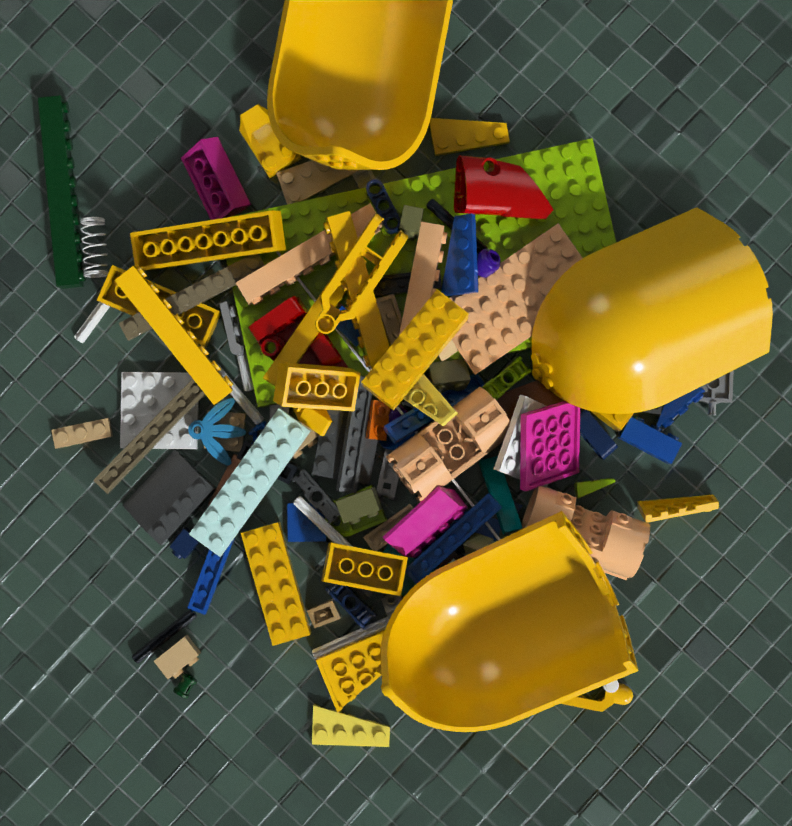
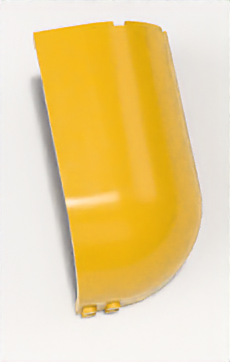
M285 0L267 92L268 116L277 139L287 149L334 169L384 170L394 168L408 160L421 144L430 123L453 0Z
M698 207L584 257L571 266L556 281L543 300L535 319L532 332V375L546 389L552 391L562 400L593 412L630 414L665 405L769 353L773 311L772 300L768 298L766 288L769 286L765 274L750 247L742 244L739 240L740 236L731 227Z
M563 511L433 571L419 581L403 597L387 623L381 643L380 674L382 676L381 690L384 696L391 699L395 706H398L408 716L424 725L446 731L477 732L515 723L639 671L625 618L623 615L619 616L616 608L619 602L599 561L595 563L590 554L593 551Z

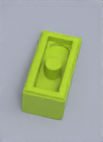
M608 478L576 482L574 484L576 498L583 497L615 483V479Z

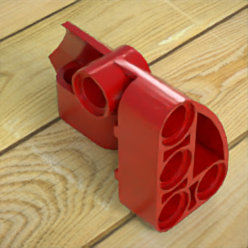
M458 156L454 189L455 213L546 219L553 211L547 198L521 166L495 160L491 157ZM485 162L489 165L488 171L484 169Z
M292 296L251 324L248 328L261 346L262 353L275 361L308 313V310L298 296ZM320 332L298 362V364L348 368L327 334ZM271 342L276 346L273 353H270L268 350V345Z

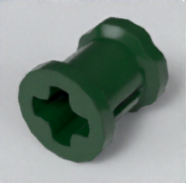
M182 673V679L173 692L187 699L193 685L197 684L198 681L193 676Z

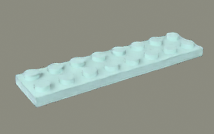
M278 408L189 535L221 557L311 430L284 410Z

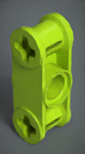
M519 356L494 379L492 378L482 388L497 400L505 394V391L516 382L522 380L532 370L526 367L521 361V356ZM503 376L508 378L509 383L503 380Z

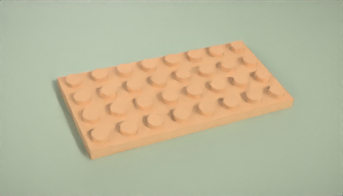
M559 223L501 262L499 269L487 278L479 277L478 293L454 295L449 298L469 313L468 320L455 334L452 341L474 375L532 336L536 316L546 295L556 281L571 266L583 259Z

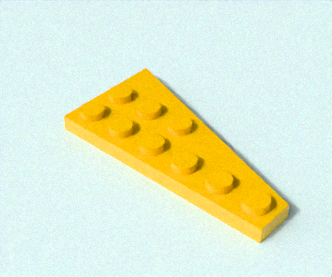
M385 630L316 658L317 665L337 713L348 702L355 699L362 690L369 687L381 676V643Z

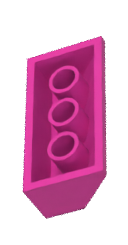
M218 137L201 139L181 157L211 220L235 216L251 205Z
M438 486L386 533L383 539L404 557L415 558L422 553V549L426 545H430L436 540L437 535L448 530L454 520L461 518L468 507L455 490Z

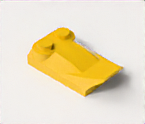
M257 104L240 115L239 131L269 178L302 159L299 154L287 149L277 139L270 124L268 109Z

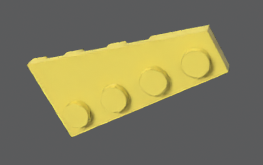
M424 374L403 398L442 426L446 425L458 414Z
M313 705L312 745L389 747L390 726L361 719L350 714L337 713L336 710L323 708L319 705Z

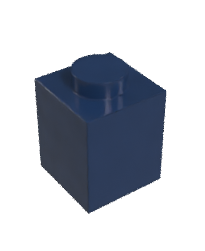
M184 528L170 546L173 550L172 553L179 559L182 557L184 559L188 558L199 544V541L189 535L191 531L188 528Z

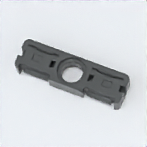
M302 470L299 472L300 475L295 476L292 481L305 493L304 496L315 509L323 514L328 520L327 523L333 524L341 517L337 505L309 472ZM318 491L321 492V501L314 502L313 494Z

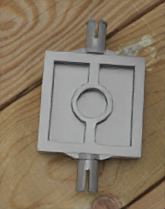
M734 370L702 386L705 392L702 393L704 396L699 401L708 404V415H716V404L732 403Z

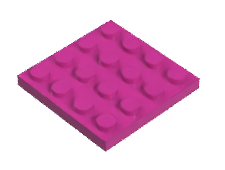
M563 401L521 414L520 490L529 491L579 473V407Z

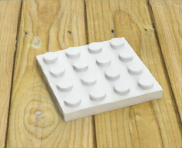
M122 372L120 448L124 449L193 379L189 373ZM199 402L153 449H198V440L190 436L188 428L193 421L198 420ZM198 426L195 427V432H196L197 434H198Z
M519 396L494 470L520 480L521 414L546 407V405L527 396Z

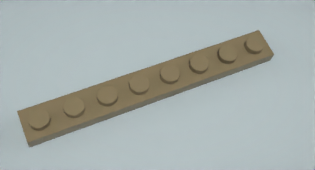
M260 255L247 256L166 298L172 306L170 310L174 315H180L234 287L237 281L265 266ZM140 312L119 323L128 341L153 329Z
M192 379L93 480L100 488L109 494L199 402L205 393Z

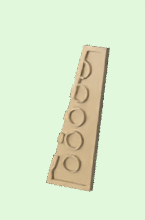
M312 160L279 171L277 176L287 204H292L310 199V197L325 191L334 184H338L359 170L334 169Z

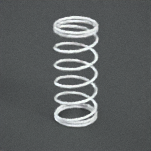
M85 217L80 220L81 224L86 225L81 228V231L88 234L81 241L89 244L82 251L91 255L85 257L83 262L93 265L83 270L84 276L88 278L106 277L109 273L105 270L85 271L92 267L108 266V264L85 262V259L90 257L108 255L84 251V249L89 247L107 245L106 243L94 244L83 241L87 237L106 235L105 233L94 234L83 231L84 228L89 226L105 225V219L102 217Z

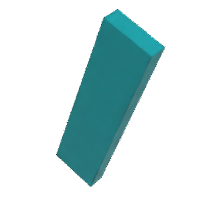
M496 456L480 460L479 465L488 492L502 505V508L496 515L502 533L506 534L521 530L522 525L504 473L494 470L498 458Z

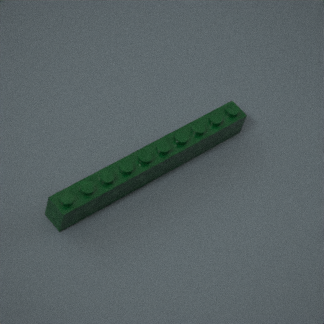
M61 95L38 98L56 286L60 289L84 287L83 281H86V277L83 274L84 271L82 270L84 255L80 251L82 236L78 232L80 216L76 213L78 197L74 193V187L77 186V183L72 173L75 163L70 153V150H73L71 138L69 139L68 133L71 131L70 121L67 120L69 105Z

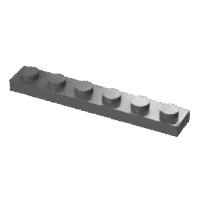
M360 376L355 411H348L336 490L339 492H357L372 393L364 388L361 383L365 376Z

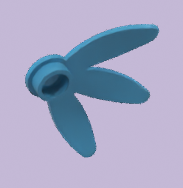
M233 398L218 403L206 414L203 421H193L188 428L192 438L201 439L208 452L219 462L227 466L231 465V459L222 445L213 437L236 438L244 436L246 431L237 426L213 424L229 412L235 403ZM197 426L201 428L199 434L195 432V427Z

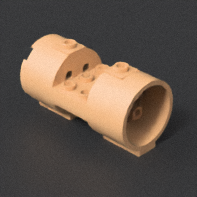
M478 387L453 406L458 414L446 425L442 426L434 420L386 456L389 463H394L392 466L394 472L409 492L413 495L415 493L418 495L416 500L419 503L436 487L447 485L504 441L510 420L496 399L482 387Z
M539 486L534 489L521 523L522 529L563 511L593 551L590 555L594 562L599 561L605 573L627 580L629 577L632 578L636 574L644 557L645 544H648L649 523L613 510L607 516H604L599 512H593L576 505V497L545 486Z

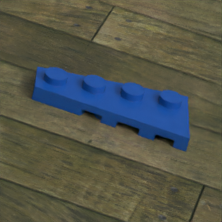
M475 214L454 216L441 291L446 296L478 293Z

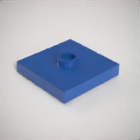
M287 503L288 542L326 541V535L294 503ZM315 509L325 519L323 514L319 510Z

